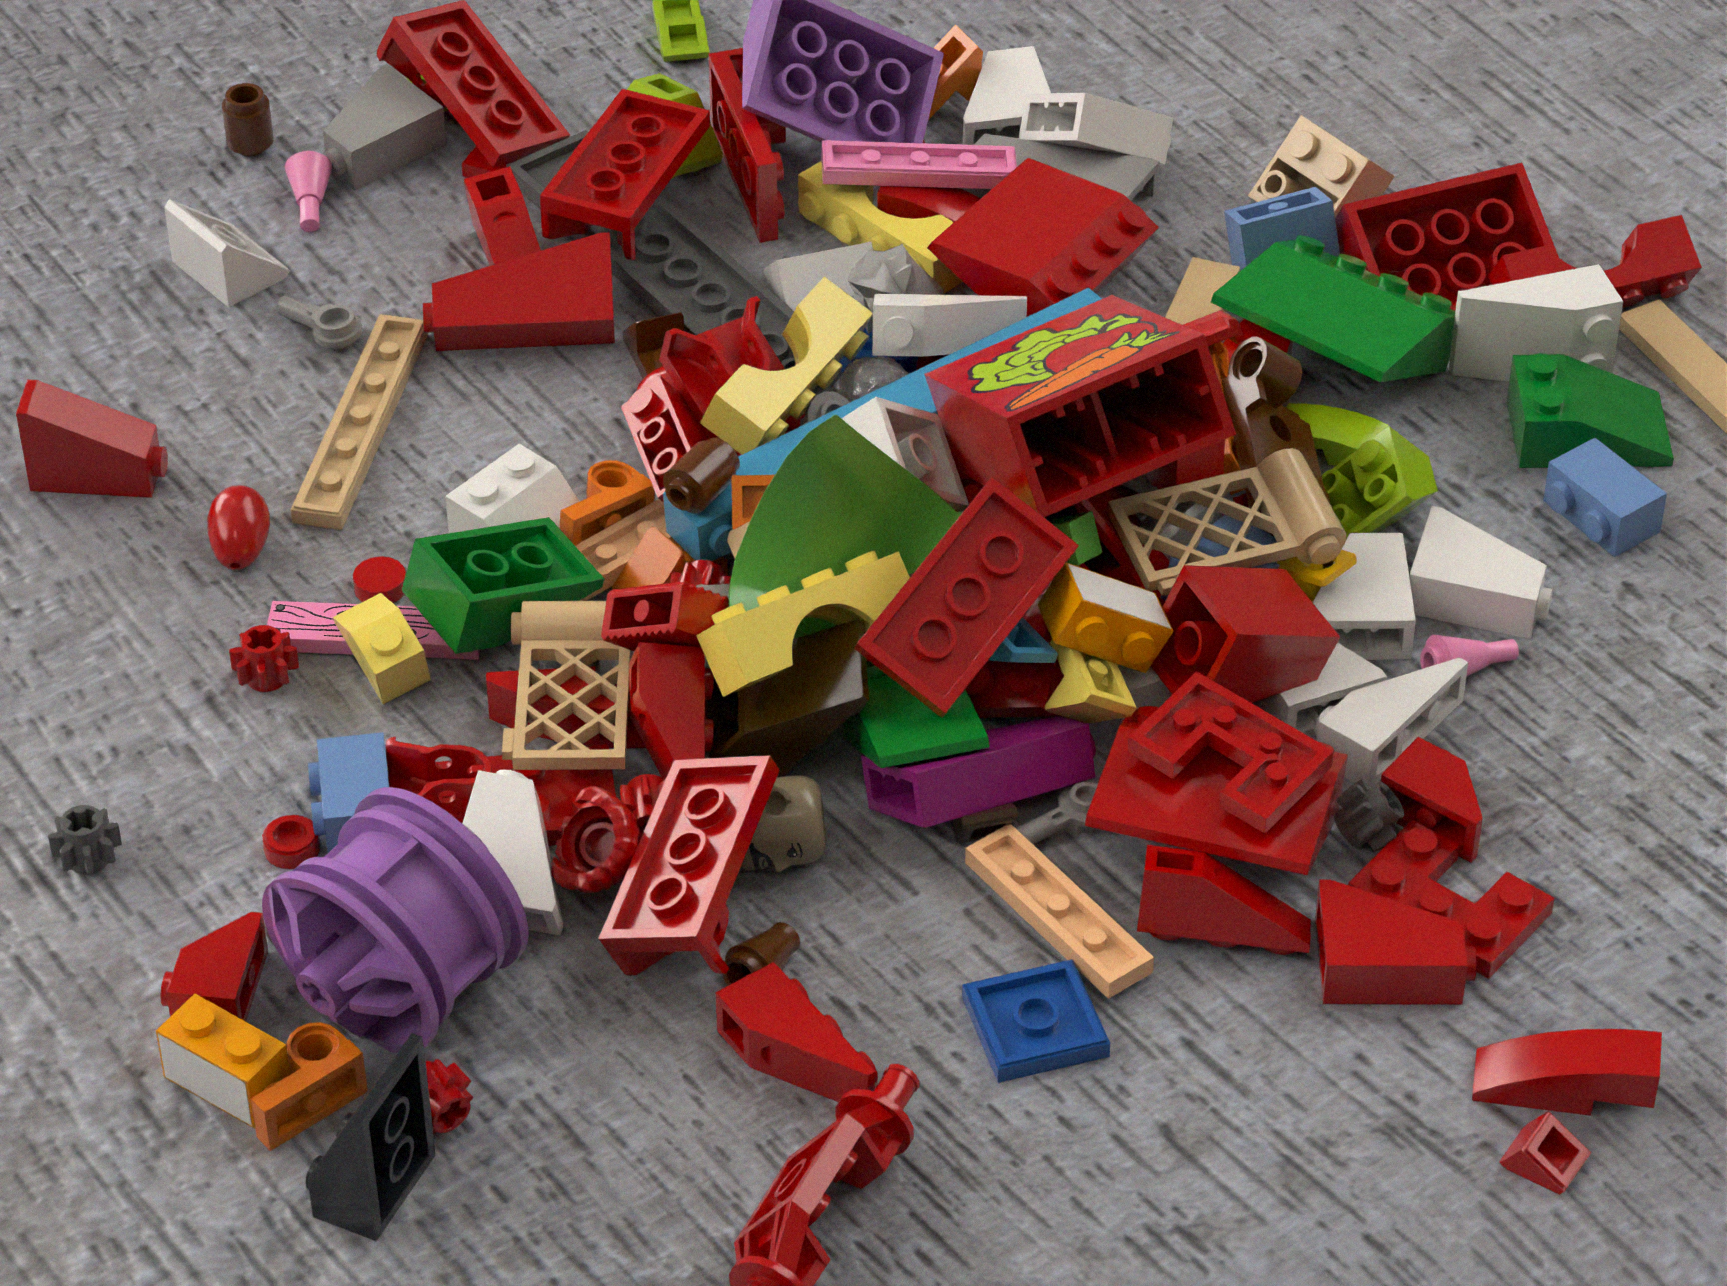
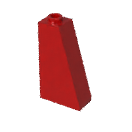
M610 232L597 233L432 283V302L423 303L424 333H434L436 351L614 344L615 329Z

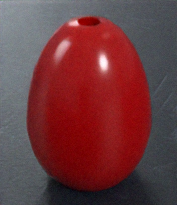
M242 485L230 486L216 495L209 508L207 531L210 546L215 557L226 568L241 570L250 566L260 555L268 537L270 528L269 508L265 499L255 489Z

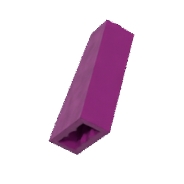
M1055 716L985 730L989 739V748L885 768H879L865 755H861L868 807L876 812L923 828L1096 778L1093 760L1096 754L1095 741L1090 733L1089 724L1062 716Z

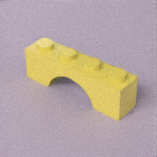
M821 161L798 174L799 213L807 220L814 222L849 246L872 242L873 250L885 251L903 244L916 263L944 290L943 294L963 282L927 249L936 237L954 223L941 214L918 219L901 218L887 214L873 205V185L823 184Z
M823 277L797 305L782 333V336L793 352L795 366L780 371H767L743 364L716 392L700 423L720 439L727 442L741 455L784 435L789 426L785 422L787 418L792 415L798 420L816 396L812 392L818 385L825 390L836 378L843 366L839 361L844 356L851 361L865 345L869 336L863 330L873 313L826 277Z
M875 550L846 562L845 566L848 572L835 576L832 569L828 568L801 580L804 587L802 590L790 594L787 585H784L757 597L759 607L745 611L743 604L738 603L713 614L711 617L715 625L696 636L722 696H727L764 681L793 666V638L803 618H820L835 625L859 619L864 622L866 633L910 578L899 551L881 559H878Z

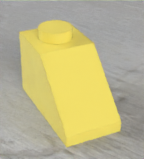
M380 593L333 617L334 623L382 704L431 680L424 649L400 609L383 594Z

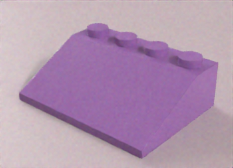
M753 0L743 39L742 109L821 143L825 140L923 143L944 53L827 0Z

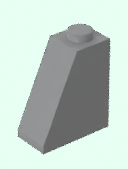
M388 64L380 67L323 130L325 146L323 155L328 157L332 163L331 175L335 178H340L353 190H357L447 145L443 106Z

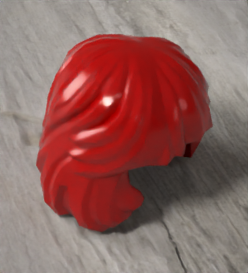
M590 786L582 789L574 801L585 804L580 806L573 817L565 816L564 822L559 829L561 839L556 841L557 848L555 854L558 858L553 856L551 861V874L556 883L563 888L578 889L583 893H596L603 889L608 890L611 886L621 883L642 837L636 818L618 797L601 787Z

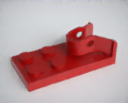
M465 0L393 17L378 46L377 58L379 61L384 60L420 90L444 108H447L492 167L517 161L570 137L569 132ZM421 75L426 80V84L422 82Z
M743 48L709 53L711 125L723 151L724 162L759 243L778 240V220L784 219L785 209L782 195L777 190V181L784 180V168L780 153H772L771 145L786 142V127L742 109Z
M621 89L540 194L542 236L548 239H556L575 234H585L592 225L616 230L618 244L622 247L625 259L635 260V227L710 127V110Z
M758 296L747 300L743 317L697 335L677 328L668 330L665 333L659 360L709 439L719 437L700 422L716 392L743 364L767 371L785 370L755 322L761 301ZM805 413L798 420L790 415L785 421L789 426L784 434L800 427V419L805 416Z
M991 477L858 641L854 649L943 718L1065 563L1069 561L1079 545Z
M396 736L387 739L385 743L389 786L404 789L428 799L461 823H463L478 770L496 773L499 770H512L533 780L542 808L548 846L556 845V841L561 839L559 829L564 822L565 816L573 817L580 806L585 804L574 802L582 789L590 786L601 787L616 796L612 769L513 770L512 760H502V755L487 757L483 752L469 746L440 744L427 747L396 741ZM608 744L586 746L590 750L609 749ZM443 756L451 759L450 761L435 762L437 758Z
M770 755L673 761L598 938L625 975H638L665 956L677 951H699L713 972L716 974H726L729 967L722 959L719 949L724 940L729 921V909L726 902L780 771Z

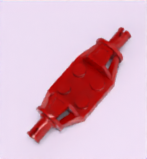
M890 1064L884 1070L883 1076L874 1091L853 1089L845 1092L835 1106L837 1120L788 1157L734 1242L737 1262L729 1273L730 1286H814L831 1259L809 1226L821 1216L829 1205L831 1197L825 1192L831 1182L837 1183L839 1180H842L857 1188H864L882 1175L893 1157L904 1153L914 1139V1127L908 1115L903 1111L914 1092H917L920 1087V1081L912 1070L900 1064Z

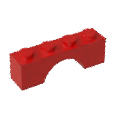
M1678 215L1638 224L1622 244L1620 264L1612 269L1605 270L1604 273L1623 300L1622 308H1626L1639 303L1646 296L1660 293L1662 298H1669L1683 293L1689 288V283L1702 266L1683 216ZM1546 245L1502 255L1488 277L1491 285L1577 268L1564 262Z

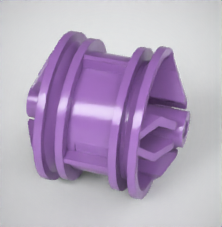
M383 787L370 792L358 803L354 816L342 826L338 836V845L326 856L308 858L293 871L280 874L266 887L262 898L263 917L270 938L280 957L296 978L297 988L303 998L315 1010L329 1016L332 1022L358 1037L364 1035L393 1053H398L411 1033L423 1037L425 1048L435 1038L439 1025L451 1014L454 999L470 983L487 980L498 969L511 965L522 955L528 943V923L521 900L507 874L482 840L471 829L435 803L400 788Z

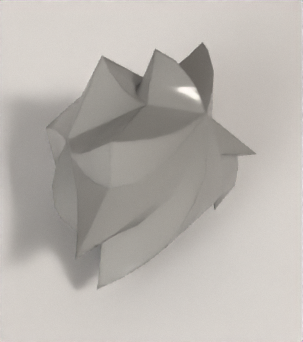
M903 244L885 251L869 250L851 269L847 279L854 292L852 298L872 313L875 294L942 295L944 292L941 286L910 256ZM873 314L865 327L868 334L873 330Z

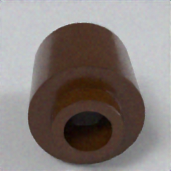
M242 83L229 88L222 102L227 146L233 152L243 156L259 155L267 150L274 141L269 99L263 93V90L255 84Z
M710 438L707 441L696 443L664 474L663 484L668 500L673 506L690 513H701L732 484V475H736V471L740 467L737 453L727 442L719 438Z

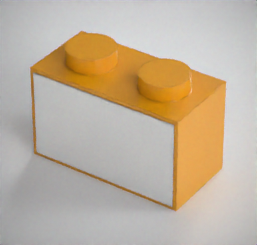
M1065 563L1037 604L1055 644L1143 673L1148 671L1174 632L1156 593L1069 563Z
M197 994L189 998L156 1030L164 1077L255 1128L251 1098L262 1092L269 1084L280 1081L290 1075L287 1046L285 1043Z

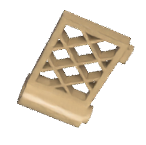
M1293 448L1282 449L1270 454L1254 468L1108 501L1106 513L1145 589L1149 591L1159 590L1162 596L1170 593L1184 565L1250 568L1296 556L1304 563L1325 564L1339 555L1341 548L1346 542V532L1307 461L1299 450ZM1248 488L1255 503L1250 509L1224 497L1227 492ZM1192 501L1207 507L1208 510L1201 521L1176 511L1175 508L1179 503ZM1141 512L1159 519L1154 530L1150 532L1131 524L1127 516ZM1216 512L1244 522L1237 535L1210 524ZM1167 523L1194 533L1188 546L1160 536ZM1251 526L1272 533L1277 542L1261 545L1245 537ZM1202 537L1230 548L1227 554L1212 557L1196 550ZM1155 549L1180 559L1175 567L1155 571L1148 557L1151 551Z
M523 601L521 612H512L511 642L512 645H521L515 728H504L502 760H512L513 770L625 769L629 706V662L633 651L602 639L601 632L606 601ZM596 660H619L617 666L602 676L588 667ZM532 661H557L562 666L545 676L532 667ZM574 675L589 684L574 695H571L559 686ZM547 694L557 701L559 705L542 715L530 705ZM603 694L615 704L598 715L587 707L586 704ZM573 713L586 724L572 734H568L556 724ZM543 733L557 742L556 745L548 750H526V745ZM600 733L614 743V749L590 750L583 744Z

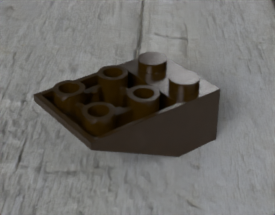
M856 619L793 639V666L764 681L727 696H722L718 684L714 680L710 701H707L708 719L713 721V742L709 758L770 755L780 770L777 777H785L791 771L794 764L814 747L821 746L836 728L849 717L859 714L869 701L867 659L854 649L858 641L865 634L864 622Z

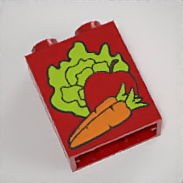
M1110 295L924 374L957 470L984 486L993 477L1043 517L1236 435L1205 335L1114 295Z

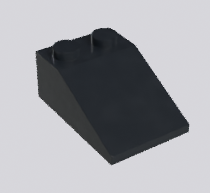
M411 1033L356 1111L348 1113L339 1125L336 1139L324 1156H317L311 1163L305 1184L310 1194L313 1218L377 1242L435 1157L422 1036Z

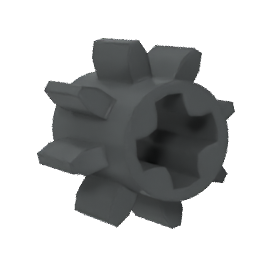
M1361 779L1336 798L1342 809L1334 814V821L1343 837L1356 848H1360L1369 842L1372 849L1376 852L1395 839L1396 835L1402 830L1396 823L1404 817L1402 804L1395 793L1382 782H1378L1369 788L1366 781Z
M79 805L68 809L62 817L57 816L55 818L57 832L48 835L51 855L52 857H61L64 871L72 870L78 874L89 875L101 871L108 863L116 861L113 847L122 845L119 824L109 823L107 809L98 810L93 806Z

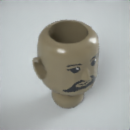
M798 775L776 778L741 867L744 870L775 869L777 873H780L787 867L813 864L822 858L826 850V831L821 790L815 780L807 776Z

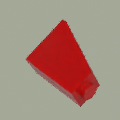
M27 379L16 411L30 491L152 498L158 477H165L168 465L167 448L159 446L155 424L42 381Z
M1319 879L1315 925L1323 1004H1463L1466 981H1475L1476 950L1474 946H1465L1462 922L1331 879Z

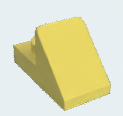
M1051 640L1052 648L1058 653L1057 660L1064 678L1046 703L1045 710L1047 712L1088 724L1132 716L1137 707L1116 663L1055 644Z

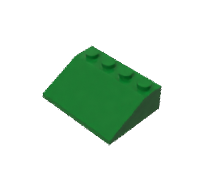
M1297 235L1296 240L1277 241L1215 291L1210 302L1379 382L1445 372L1450 361L1455 311L1450 309L1451 301L1432 293H1423V296L1412 292L1408 290L1409 283L1406 280L1386 273H1381L1379 277L1365 270L1367 264L1364 261L1345 254H1339L1338 257L1323 251L1325 248L1324 243L1308 236Z

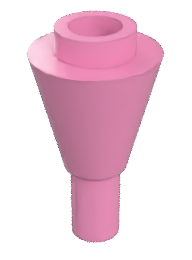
M302 151L288 158L285 163V172L297 204L300 207V227L306 232H314L320 226L319 207L332 173V163L328 157L321 153Z
M1431 635L1421 651L1420 664L1421 668L1424 669L1460 657L1468 662L1467 676L1486 668L1489 664L1516 660L1519 655V648L1514 639L1485 643L1479 640Z

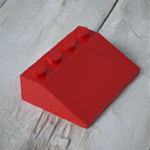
M1027 158L936 237L927 249L978 296H1027L1026 317L1088 287L1097 294L1130 263L1157 231L1159 226L1124 194Z
M1522 162L1343 205L1335 218L1340 254L1350 255L1364 261L1367 264L1365 270L1379 277L1381 273H1386L1406 280L1409 283L1408 290L1423 296V293H1432L1444 297L1452 302L1450 309L1456 311L1458 291L1491 285L1488 275L1502 255L1548 245L1558 256Z
M1142 706L1136 709L1132 716L1124 718L1119 725L1088 809L1085 826L1303 875L1309 874L1335 822L1334 814L1339 811V804L1336 798L1342 793L1348 754L1334 752L1333 766L1264 834L1219 807L1220 791L1244 768L1243 766L1206 746L1172 779L1128 753V737L1159 707ZM1319 742L1334 751V748L1329 744Z

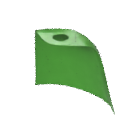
M833 415L809 431L787 455L765 490L749 522L735 557L728 591L729 607L742 603L745 611H749L759 607L756 598L769 591L787 585L790 594L804 589L801 580L828 568H831L834 575L838 576L848 572L845 566L846 562L874 550L878 559L899 551L908 574H913L960 515L929 486L872 444L838 415ZM803 618L796 629L793 639L837 625L820 618Z

